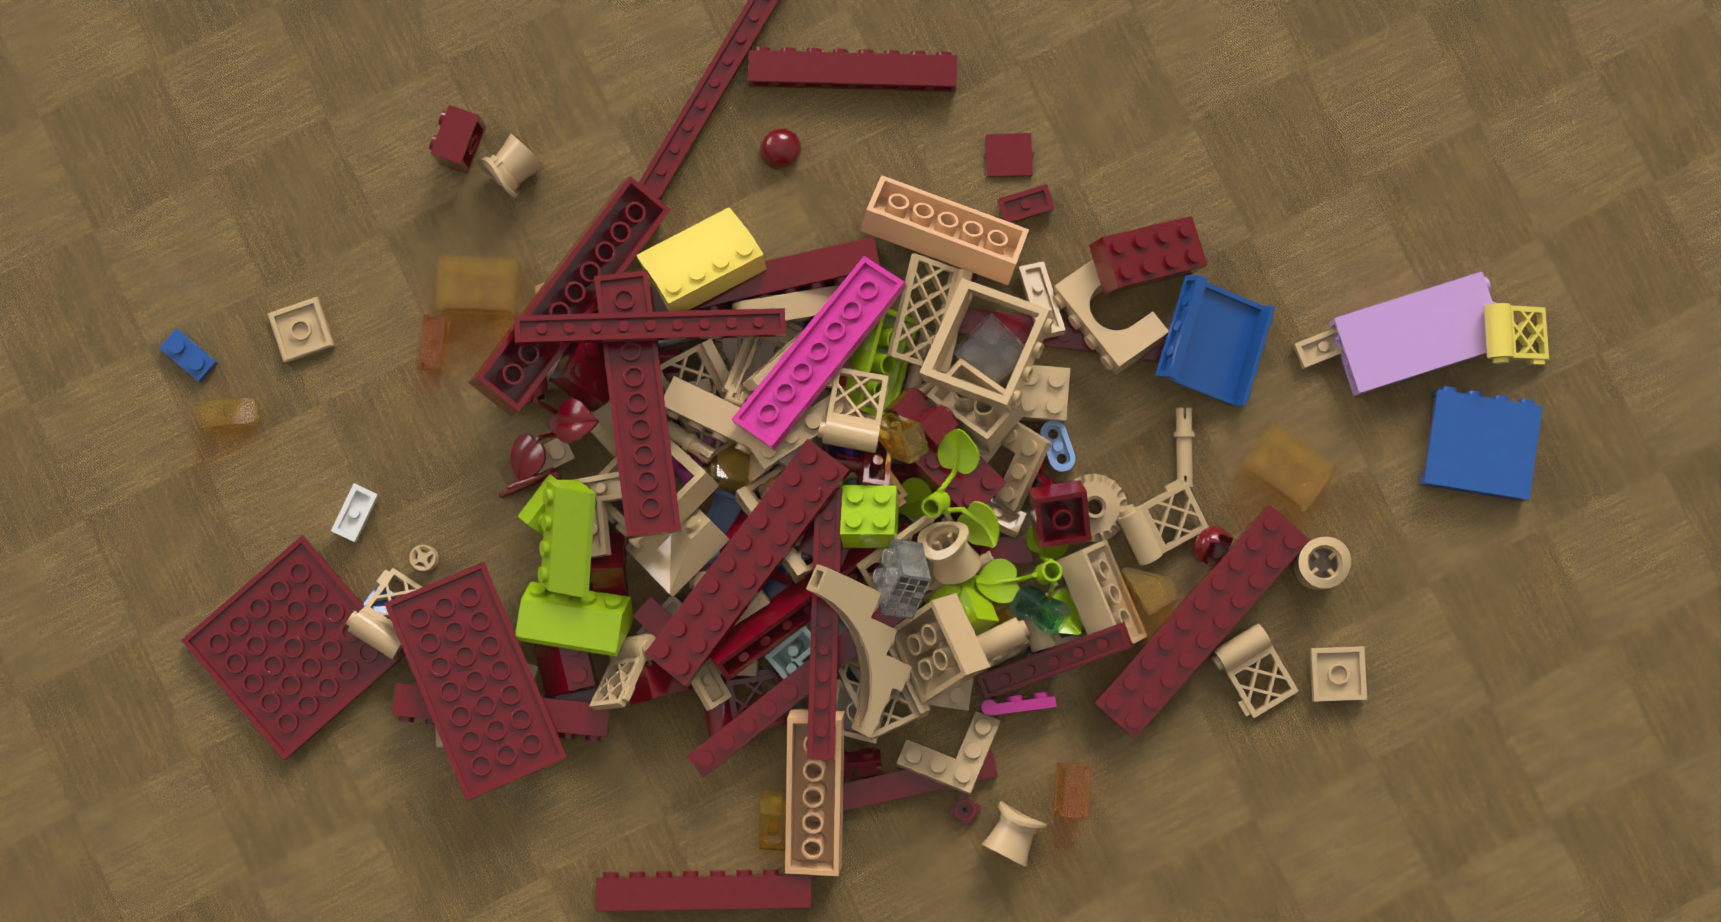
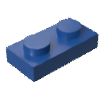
M177 328L159 347L200 383L218 363Z

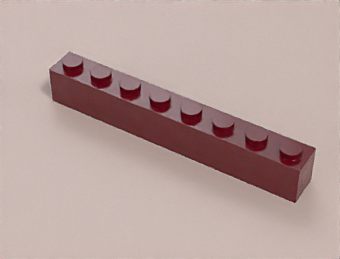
M760 46L755 47V50H749L748 84L749 87L956 92L957 55H952L948 51L936 52V55H926V52L919 50L911 51L910 54H900L898 50L874 53L870 49H861L858 53H849L847 49L841 48L833 49L832 52H822L820 48L796 51L792 47H783L781 51H771L769 47Z
M853 548L848 552L844 564L840 568V574L863 584L865 580L856 564L878 548ZM873 563L866 569L867 572L876 573L879 563ZM813 571L805 575V579L797 584L795 582L770 599L768 605L739 622L731 629L710 657L727 681L811 621L812 592L806 588Z
M396 683L392 715L399 716L398 721L414 723L415 718L426 719L425 724L434 725L419 686ZM542 698L556 732H559L560 738L574 739L575 734L586 735L585 740L601 742V737H607L610 709L593 710L589 707L590 703Z
M742 869L736 870V875H726V870H710V875H699L698 870L683 871V875L672 876V871H656V876H646L645 871H631L629 876H619V872H603V877L596 878V911L812 907L811 875L779 874V869H763V874H752V870Z

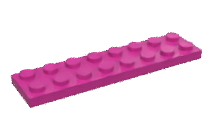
M864 256L731 419L733 423L775 451L907 287L906 283Z

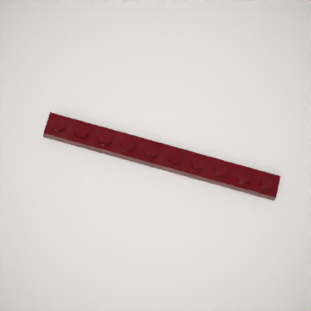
M748 0L639 181L643 187L659 200L662 198L780 0Z
M785 308L514 316L515 345L785 337Z
M968 308L959 327L958 334L1017 342L1018 338L1022 343L1026 344L1034 322L1030 316ZM992 313L997 317V321L999 319L1003 323L1004 328L992 317ZM1063 321L1065 326L1064 335L1046 338L1042 342L1046 347L1099 354L1095 349L1089 348L1083 333L1079 329L1076 330L1070 322ZM1006 327L1017 337L1016 340L1011 336V332L1009 334L1005 330ZM1165 341L1139 360L1159 363Z
M842 488L835 492L814 520L813 572L818 564L840 573ZM813 593L807 760H834L839 615L822 598Z
M893 593L879 603L877 610L871 616L872 619L890 627H894L904 619L905 612H912L907 611L909 603H900V600L899 602L890 601L892 596H897L893 595ZM889 602L898 603L895 609L887 608ZM899 604L907 605L905 610L897 609ZM886 608L893 609V615L884 614ZM896 610L904 611L902 616H896L894 613ZM848 629L838 636L837 671L857 656L856 646ZM810 659L687 756L703 778L809 694Z

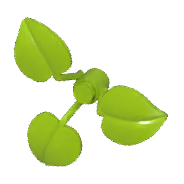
M961 429L952 430L944 437L938 448L939 463L944 468L952 469L951 474L933 494L931 487L924 480L916 477L907 479L901 485L908 494V497L905 498L907 503L899 508L898 512L915 519H920L924 515L929 518H936L943 512L946 515L962 512L963 514L959 516L957 522L967 525L969 529L967 541L975 545L994 548L999 539V523L994 511L988 505L979 501L972 502L968 509L965 507L951 508L950 497L944 492L956 476L957 471L962 474H969L977 468L980 460L979 450L966 432Z
M1031 525L1026 534L1027 547L1030 551L1039 553V559L1044 561V563L1038 565L1034 573L1016 578L1017 571L1011 562L1006 559H995L983 567L975 580V585L979 592L990 601L1009 603L1020 594L1017 582L1036 578L1040 584H1050L1047 594L1050 600L1045 601L1040 608V618L1043 625L1054 633L1079 635L1082 632L1080 615L1075 603L1070 598L1069 591L1061 589L1053 595L1054 588L1058 585L1057 580L1062 576V567L1054 559L1065 554L1068 544L1039 549L1033 538Z

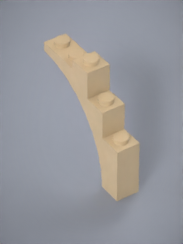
M817 564L806 589L822 598L832 607L850 632L857 650L861 682L858 708L851 729L871 738L873 732L879 726L880 716L884 707L890 701L892 689L894 688L902 692L903 687L910 679L912 666L887 656L888 650L895 642L897 630L871 618L873 612L879 606V598L882 593L832 569Z

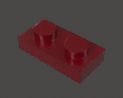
M1047 184L997 199L1002 219L1010 223L1044 214L1055 209Z

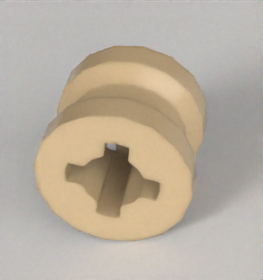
M418 545L410 553V563L419 571L429 572L437 567L439 555L433 547Z

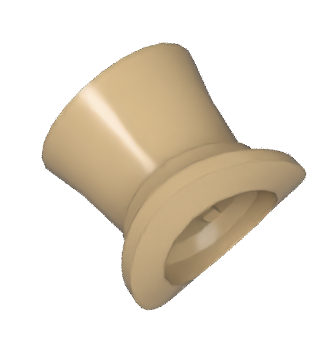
M511 133L496 155H492L490 158L483 157L479 161L482 171L514 198L519 195L517 188L520 186V183L544 169V165L538 157Z
M954 521L934 523L923 528L918 535L917 543L921 544L919 547L921 553L925 558L932 561L933 575L938 582L943 584H958L967 581L980 568V557L967 542L969 529L964 523Z
M1319 537L1308 542L1297 554L1294 562V572L1299 582L1309 589L1324 590L1339 585L1348 575L1351 567V555L1346 545L1340 540L1332 537Z
M1000 801L998 805L1002 812L1000 820L990 835L983 841L982 845L1023 866H1027L1034 834H1037L1038 829H1046L1048 825L1032 819Z

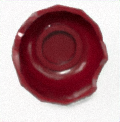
M781 128L769 132L760 144V156L763 162L776 170L791 166L801 154L800 140L793 131Z
M1219 526L1208 527L1202 530L1196 537L1193 544V555L1204 564H1208L1206 558L1218 560L1232 544L1233 537Z

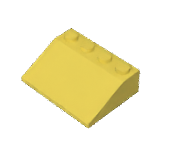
M730 208L636 255L643 269L648 270V277L668 311H688L767 270L762 251L750 232Z

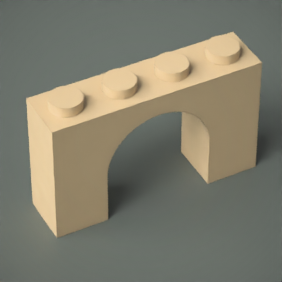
M1091 260L1054 286L1053 299L1057 302L1058 308L1060 310L1063 309L1067 313L1070 324L1076 330L1079 329L1083 333L1089 348L1095 349L1099 353L1105 368L1112 370L1117 375L1166 341L1168 329L1154 312H1151L1133 326L1124 330H1110L1097 323L1090 311V301L1103 290L1094 261Z

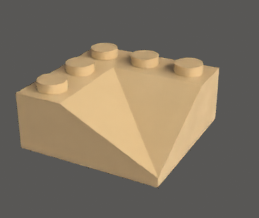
M697 508L681 524V532L673 533L652 555L643 546L638 550L631 542L625 548L673 597L730 539Z
M956 593L930 601L916 611L912 618L907 617L893 627L897 630L894 644L903 663L912 666L910 679L921 703H925L990 667Z

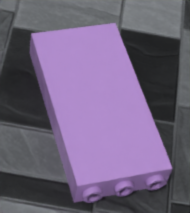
M1483 272L1342 315L1329 321L1330 329L1336 327L1337 333L1333 334L1338 349L1343 347L1341 351H1344V353L1339 355L1353 396L1487 354L1484 306L1496 304V302L1492 301L1490 295L1491 285L1488 278L1484 277Z

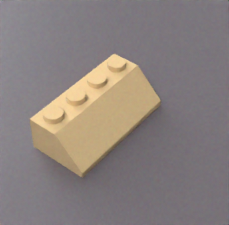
M1107 539L1057 560L1062 567V577L1068 586L1070 598L1076 605L1080 615V622L1085 627L1087 634L1125 622L1133 644L1147 637Z

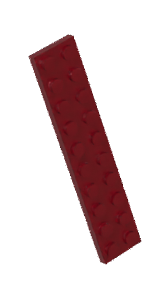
M648 270L594 276L599 313L653 312ZM657 340L603 342L627 539L681 532Z
M807 439L655 638L645 654L680 683L688 687L851 471L811 440Z

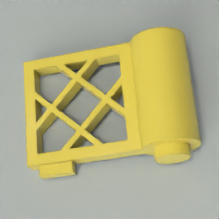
M1496 303L1484 306L1487 359H1493V364L1509 363V359L1530 360V365H1545V360L1549 359L1546 309L1544 307L1514 306L1509 303ZM1513 312H1515L1521 320L1518 326L1514 322ZM1533 314H1536L1537 318L1536 327L1530 321ZM1524 327L1531 333L1528 339L1522 333ZM1517 339L1523 346L1519 353H1516L1515 341ZM1535 340L1539 346V354L1532 347Z

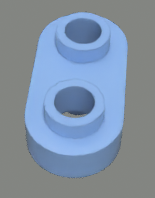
M1048 421L1040 430V435L1052 442L1046 454L1048 462L1053 470L1066 472L1075 463V454L1068 433L1061 422ZM1050 430L1057 432L1058 436L1056 439L1049 438L1048 432ZM1064 455L1066 463H1058L1057 456Z

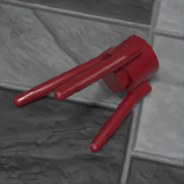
M551 467L539 474L506 485L507 490L498 496L503 498L535 484H538L540 487L549 474L557 480H561L555 468Z

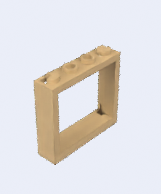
M962 278L919 373L927 383L1012 413L1018 401L1021 402L1023 395L1021 390L1024 383H1028L1032 377V365L1035 358L1039 359L1043 352L1044 344L1042 342L1046 334L1049 335L1052 331L1051 326L1054 320L1051 311L1048 308ZM973 296L1037 318L1003 395L940 372Z
M670 439L672 456L694 476L677 493L680 523L682 524L719 484ZM617 456L599 475L619 472ZM607 502L608 520L612 524L617 521L618 524L615 527L627 538L624 516L610 502ZM673 533L630 538L629 541L638 550L643 546L652 555Z

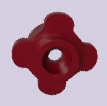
M967 794L959 795L957 803L949 808L950 815L960 819L964 826L970 825L975 814L981 811V806L969 800ZM966 807L968 810L963 812L962 809Z

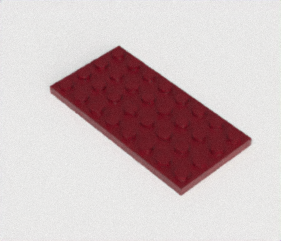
M481 562L384 603L466 801H470L567 759L485 562Z

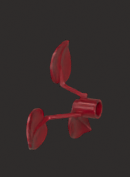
M546 376L524 405H529L534 400L537 405L553 413L554 416L550 419L549 423L552 432L539 435L535 439L531 434L523 433L515 440L511 449L510 460L511 467L518 480L536 475L543 468L546 461V450L539 443L541 440L555 437L563 443H573L586 436L599 423L598 419L591 414L585 404L578 399L571 398L565 400L558 410L542 402L539 397L547 391L548 383Z

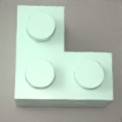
M811 621L774 647L765 656L783 679L810 659Z

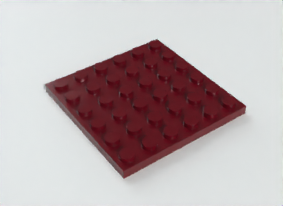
M303 535L181 640L283 760H287L405 656L404 650L401 649L396 658L392 660L348 632L347 620L354 611L359 613L364 608L362 606L363 603Z

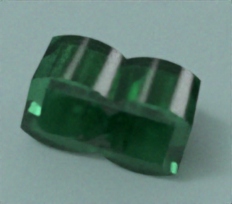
M1024 585L1016 593L1009 607L1017 617L1033 621L1040 630L1049 634H1057L1063 628L1071 613V609L1064 602L1048 598L1042 590L1031 585Z

